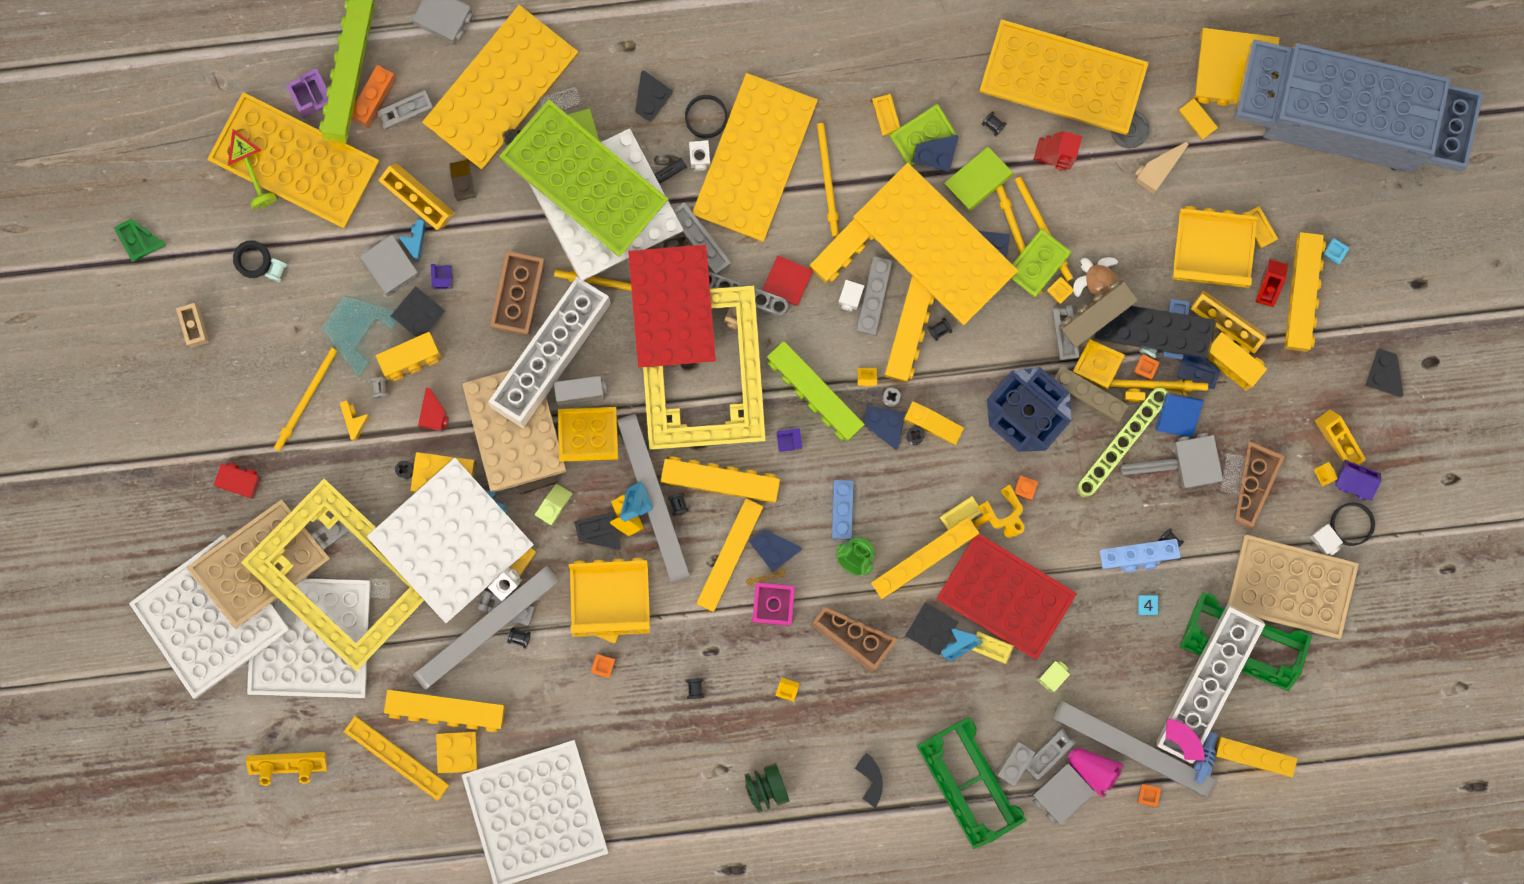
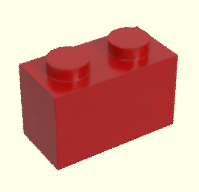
M230 462L227 465L221 464L213 486L254 499L261 477L256 475L257 471L248 468L242 471L238 469L239 465Z

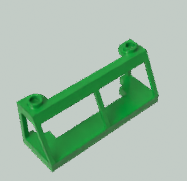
M1202 592L1198 598L1179 648L1201 656L1208 642V635L1202 632V627L1197 626L1200 612L1220 619L1225 610L1224 607L1218 605V599L1213 594ZM1265 624L1260 636L1298 650L1299 653L1296 661L1292 666L1281 665L1277 669L1248 657L1241 672L1289 691L1302 674L1312 635L1302 630H1296L1289 634Z
M967 717L916 746L972 848L975 849L993 842L1027 820L1020 807L1010 805L973 738L976 735V725L971 721L970 717ZM953 730H956L980 774L960 787L956 785L941 757L944 754V741L942 737ZM983 779L1007 823L1006 827L995 833L993 830L988 829L984 823H977L960 792Z

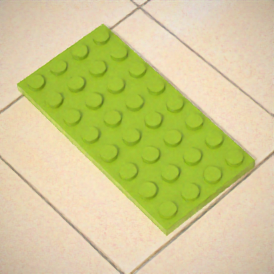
M549 99L499 156L504 163L619 258L669 200Z

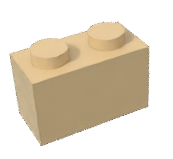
M196 303L176 308L186 345L194 348L210 343L199 306Z

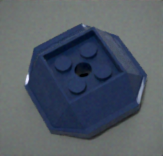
M1041 367L1012 370L986 400L989 427L1018 452L1046 451L1072 421L1070 392ZM1031 406L1034 410L1033 415H1025L1024 407Z

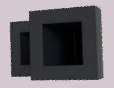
M865 753L854 769L873 782L862 799L876 808L883 789L882 775L874 759Z

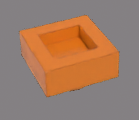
M1142 354L1134 373L1152 380L1160 362Z
M1020 475L1014 493L1017 496L1032 501L1038 481Z
M596 654L591 673L610 678L615 659Z
M1141 784L1137 803L1158 807L1161 788Z

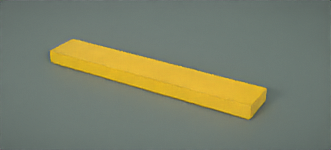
M747 498L745 499L700 594L697 605L712 612L715 611L763 506Z
M354 716L343 731L437 801L440 800L450 786L357 716Z

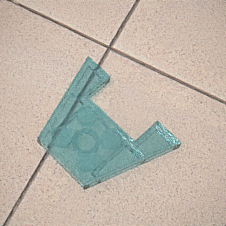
M343 296L321 328L359 377L369 363V360L354 351L357 344L375 319L390 329L394 327L397 321L391 317V314L394 312L393 310Z

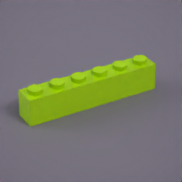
M785 341L767 356L769 361L767 365L774 372L778 370L782 374L780 378L787 385L791 384L795 388L794 393L801 400L805 398L809 402L807 406L814 413L818 412L822 416L821 421L827 427L832 426L836 430L834 434L841 441L845 440L848 442L864 427L865 424Z

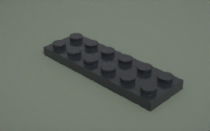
M1130 306L1098 330L1094 338L1101 341L1209 359L1217 321L1215 319Z

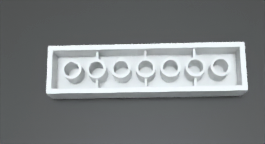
M576 277L488 401L491 409L524 428L554 386V382L561 376L611 305L609 296L585 281L581 282Z
M1227 604L1169 716L1170 719H1175L1188 725L1199 737L1202 746L1265 626L1262 620L1230 604ZM1165 724L1156 741L1157 746L1184 759L1183 750L1180 745L1165 738ZM1186 760V761H1188V762H1190V763L1193 764L1195 760Z

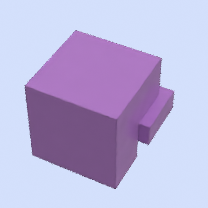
M317 68L286 84L303 118L322 110L324 104L328 103L327 87Z

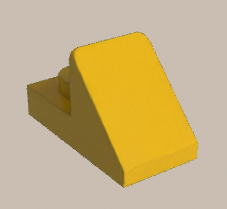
M347 400L340 402L352 441H357L370 416L366 414L354 418L357 415L354 404L350 405V402Z
M624 494L611 501L618 518L610 521V524L627 536H631L643 530L644 527L639 516L626 522L619 518L626 495Z

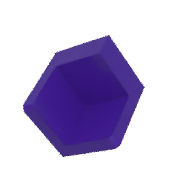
M431 264V287L433 289H453L451 265L436 266Z
M800 428L777 431L779 452L802 449Z

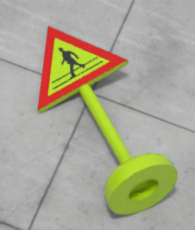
M232 129L228 166L244 160L258 194V197L250 202L252 210L267 207L276 202L277 198L274 193H262L248 157L263 150Z

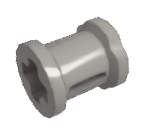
M386 377L370 379L373 388L372 399L389 397V393L386 390Z
M888 388L883 394V403L888 407L896 406L900 401V392L897 389ZM888 393H890L891 395H896L894 402L892 400H887L889 396Z

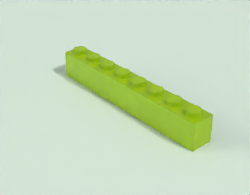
M374 0L345 1V11L347 12L341 21L343 31L342 34L338 35L337 43L339 50L335 51L334 54L336 65L335 69H331L330 79L332 84L327 88L328 103H325L323 107L325 118L324 121L320 122L319 132L322 133L324 140L347 143L375 7Z

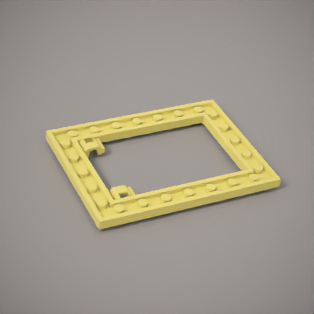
M754 286L710 289L712 308L736 307L743 404H730L731 421H725L723 425L687 427V424L681 425L680 408L666 409L663 366L643 367L649 449L766 441ZM744 409V417H739L738 410ZM667 415H672L673 422L667 423Z
M323 479L241 564L353 670L357 671L418 608L424 599L367 538V535L376 527L331 484ZM328 511L334 516L332 519L325 515ZM318 519L330 530L339 520L409 587L357 643L285 577L293 565L282 555L285 552L283 548L310 521L313 523ZM277 563L283 566L281 571L275 567Z

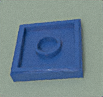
M1166 393L1155 429L1160 432L1193 437L1204 401L1198 398Z

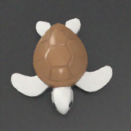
M1107 257L1100 259L1097 265H1093L1087 258L1080 259V267L1087 275L1075 281V296L1079 297L1086 286L1094 295L1106 292L1109 289L1108 286L1118 280L1116 274L1109 269V267L1117 265L1118 261L1115 258Z

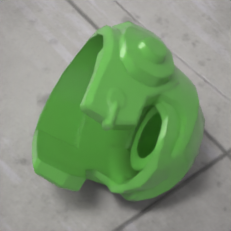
M856 537L846 544L838 545L836 548L837 562L843 569L855 576H865L872 572L875 550L870 541L862 537Z

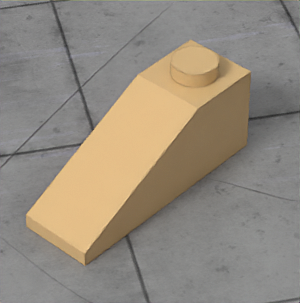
M1185 142L1149 161L1145 167L1141 165L1135 173L1138 176L1135 182L1154 194L1189 144Z

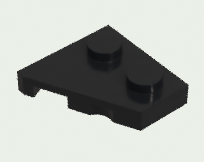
M642 70L635 112L652 123L672 95L673 90Z
M1377 349L1365 386L1400 398L1403 397L1397 354Z
M613 513L575 521L579 541L618 550L621 549L617 529L610 524V521L614 520Z

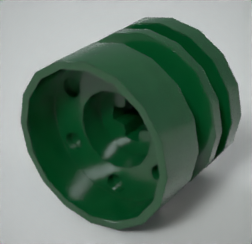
M776 763L764 767V777H761L758 771L754 770L756 780L752 781L749 773L744 774L749 798L758 813L763 812L762 802H765L767 809H770L769 800L772 798L778 806L790 802Z

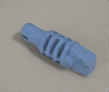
M1209 732L1203 745L1205 761L1196 760L1194 770L1197 771L1194 782L1199 784L1206 780V776L1211 775L1215 761V746L1218 735L1213 732Z

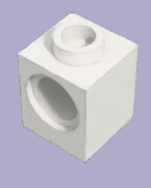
M708 140L689 142L691 168H695L696 171L706 170L707 167H710ZM702 152L705 154V158L697 160L694 157L695 154Z
M846 280L838 305H842L841 308L847 311L857 310L864 285Z
M1329 524L1324 525L1310 536L1324 555L1329 553L1330 555L1335 554L1341 549L1339 545L1343 543Z
M507 568L488 588L503 601L522 580L515 570ZM503 579L508 580L510 586L505 585Z

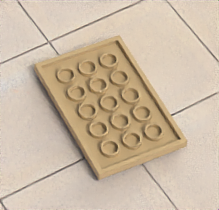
M510 370L462 383L491 493L567 472L564 461L559 462V442L547 397L544 398L524 428L491 409L488 401Z
M282 499L187 567L188 572L235 630L278 599L241 562L291 513V510ZM305 527L283 548L285 552L282 555L293 565L285 577L295 586L330 561V558ZM280 563L275 565L279 571L283 569Z
M1245 534L1227 604L1258 619L1341 639L1359 563Z

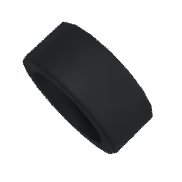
M249 240L240 243L235 249L233 264L236 270L243 276L258 278L269 270L271 255L262 243ZM247 249H258L263 255V263L256 270H247L242 266L241 256Z

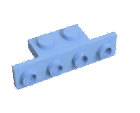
M1177 539L1102 549L1100 550L1103 570L1120 567V571L1125 570L1126 573L1137 571V568L1145 567V570H1152L1161 561L1179 559L1180 552Z

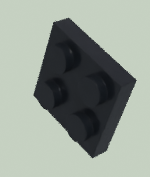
M415 286L391 314V317L415 337L427 333L443 315L445 310Z
M925 602L905 636L939 656L953 633L951 629H955L959 622Z

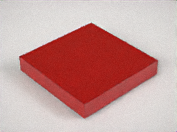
M777 255L762 291L779 296L788 303L798 306L813 270Z

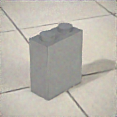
M422 0L412 21L414 25L455 45L457 40L460 41L464 35L463 29L466 24L471 22L473 14L470 6L458 0Z
M393 235L382 237L378 241L379 244L374 247H367L360 256L387 297L420 276Z
M601 376L554 382L556 402L559 406L604 400V394H608L607 383L605 380L602 381Z
M1208 433L1196 435L1197 438L1190 440L1189 436L1177 439L1178 442L1173 444L1175 457L1178 461L1182 490L1223 481L1214 435L1208 436Z
M1014 742L994 775L1007 784L1015 786L1035 752L1020 742Z
M1066 763L1036 790L1032 796L1035 798L1033 802L1039 809L1044 808L1048 812L1047 818L1053 824L1057 822L1061 825L1095 792Z

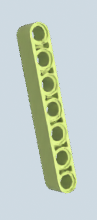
M1156 388L1148 395L1077 485V492L1080 496H1091L1161 410L1165 395L1168 393L1165 389ZM1155 393L1162 394V402L1155 401ZM1143 408L1151 410L1150 417L1143 416ZM1131 423H1137L1139 425L1138 432H1132L1130 430ZM1119 438H1125L1127 440L1126 447H1120L1118 445ZM1107 453L1115 455L1113 463L1106 460ZM1095 468L1103 470L1101 478L1094 475ZM1089 483L1091 485V492L1085 493L1082 490V484Z

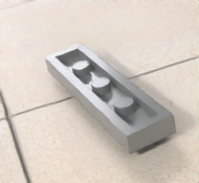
M685 202L673 210L684 230L683 234L693 246L706 245L708 266L714 274L720 273L731 264Z
M873 257L857 332L876 335L892 260Z

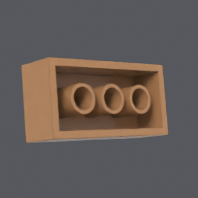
M506 251L490 323L491 329L530 337L546 264L544 258Z

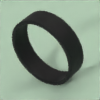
M697 96L687 105L685 111L686 125L690 132L697 137L713 138L719 135L726 126V107L715 96ZM699 100H713L724 110V123L714 133H698L688 123V111Z
M1352 502L1344 504L1334 511L1330 520L1331 528L1337 534L1335 529L1336 515L1343 507L1351 505L1362 508L1368 514L1371 527L1367 537L1359 543L1347 542L1338 535L1343 542L1342 544L1348 546L1365 543L1371 538L1375 530V519L1372 512L1363 504Z

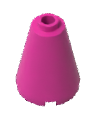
M1080 747L1077 750L1073 749L1068 756L1070 760L1069 765L1102 798L1107 795L1104 792L1107 789L1111 790L1122 772L1119 769L1124 768V765Z

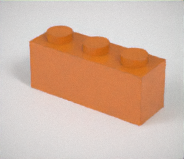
M376 65L354 105L352 120L367 128L371 126L377 111L381 108L396 81L394 73Z

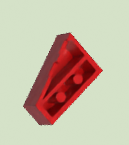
M1063 131L1055 133L1053 138L1049 135L1046 136V139L1041 137L1038 140L1033 160L1054 165L1056 169L1061 171L1070 170L1077 159L1082 136Z

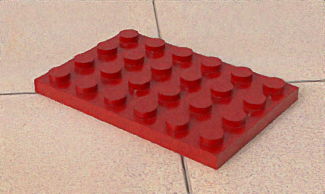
M706 245L628 251L638 368L716 361Z
M979 534L970 542L936 599L1008 644L1013 645L1016 649L1034 660H1037L1077 593Z

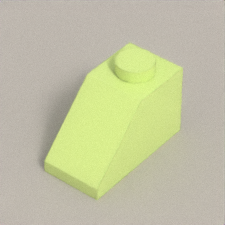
M556 484L544 499L535 516L553 527L573 493Z

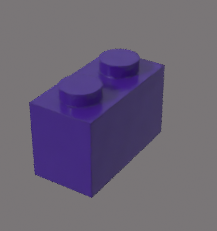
M1344 460L1337 475L1338 479L1335 480V486L1340 491L1345 493L1351 492L1360 499L1372 501L1381 483V473Z

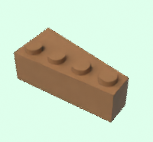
M1248 442L1234 523L1253 530L1285 456L1253 442Z
M826 607L821 610L811 623L813 628L871 673L876 670L898 641L897 638L890 637L881 631L874 630L863 623L856 622Z

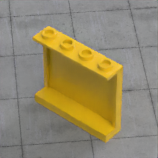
M1203 28L1200 32L1201 44L1196 89L1193 98L1202 104L1217 102L1219 106L1236 105L1251 42L1258 40L1279 45L1280 37Z
M1185 206L1184 209H1180L1172 280L1250 288L1252 283L1251 273L1256 227L1259 217L1249 212H1243L1242 215H1238L1230 210H1224L1223 213H1219L1211 208H1204V211H1200L1192 206Z
M633 558L632 561L614 559L612 562L594 560L593 563L574 561L573 564H569L572 637L650 633L647 560L643 558Z

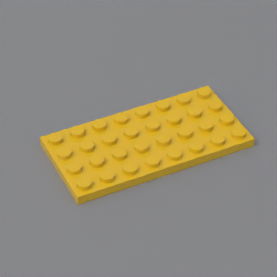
M518 5L422 123L483 171L505 144L503 143V132L510 129L516 130L579 52L522 6Z
M1001 19L979 92L1127 135L1149 62Z
M746 73L692 213L695 217L764 243L818 99Z
M244 92L240 96L207 158L209 162L253 183L244 160L228 166L232 129L236 130L263 150L248 157L261 188L343 229L346 228L380 163L378 159L346 143L324 140L322 133L318 129Z
M909 163L853 216L963 326L1018 272Z

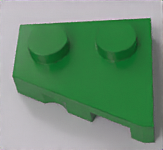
M132 219L114 227L132 262L166 246L164 241L159 240Z

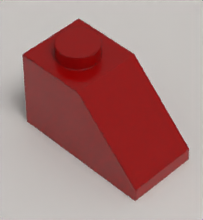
M1269 259L1255 302L1271 307L1275 306L1286 280L1288 264Z
M426 388L418 426L443 432V429L448 426L449 417L446 416V411L432 390Z

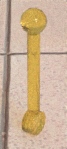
M781 569L777 573L755 579L748 578L746 583L751 586L758 581L777 576L784 577L786 571Z

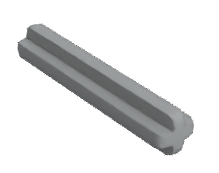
M1177 459L1123 464L1120 466L1122 475L1175 470L1178 468Z

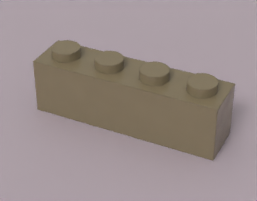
M1114 281L1108 286L1109 289L1106 292L1098 293L1092 298L1093 302L1089 305H1082L1077 309V314L1073 317L1068 316L1061 322L1062 325L1059 328L1075 348L1138 301L1124 281Z
M1063 366L1059 368L1053 378L1070 392L1072 399L1114 424L1119 423L1129 406Z

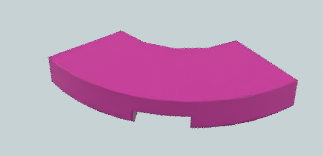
M1167 718L1165 738L1180 745L1185 760L1205 761L1203 746L1196 733L1183 722Z

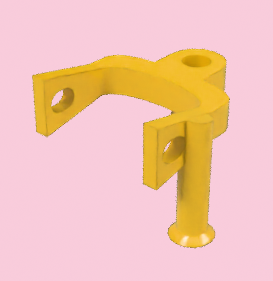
M1009 484L1001 489L1000 492L1013 506L1010 515L1004 519H998L987 500L977 507L983 515L976 520H971L977 530L981 525L990 521L996 529L1005 526L1003 531L1008 538L1018 536L1024 532V524L1019 518L1023 511V506Z

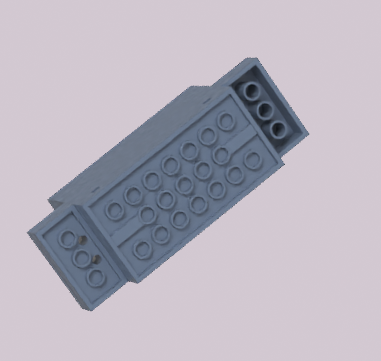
M1253 40L1249 46L1233 119L1264 126L1263 138L1400 170L1414 172L1422 164L1463 172L1468 167L1483 92L1450 85V78L1296 43L1293 48Z

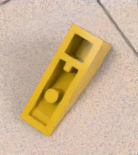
M913 401L903 420L955 446L964 427Z
M1328 410L1315 420L1321 433L1343 462L1348 460L1360 465L1366 460L1340 415L1332 410Z

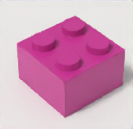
M756 583L752 623L791 626L795 586Z

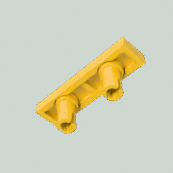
M325 752L246 755L248 775L260 774L259 783L263 786L270 785L272 774L299 773V782L308 784L311 772L327 771L328 766Z

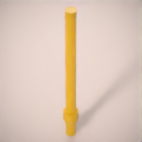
M818 123L817 130L828 205L827 220L830 223L832 237H837L839 235V215L835 207L824 123Z
M1022 177L1016 178L1015 182L1039 229L1041 230L1042 228L1051 235ZM1067 260L1059 268L1066 282L1073 279L1067 267Z
M1003 185L996 189L1000 199L999 205L1001 210L1005 212L1019 253L1021 254L1026 246L1011 209L1012 203L1007 198Z
M555 269L554 277L568 279L569 282H573L578 277L576 272L572 270L567 272ZM594 276L584 280L590 284L632 291L631 283Z
M331 347L287 425L281 429L279 433L281 435L273 447L280 452L286 440L292 436L293 428L338 352L336 349Z
M1113 379L1110 387L1178 389L1184 390V392H1192V390L1208 391V383L1193 382V380L1171 382Z

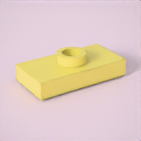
M973 496L940 516V519L946 528L950 530L969 517L972 520L982 512L977 508L978 504Z
M977 631L976 636L982 639L983 643L972 649V651L1007 665L1014 646Z

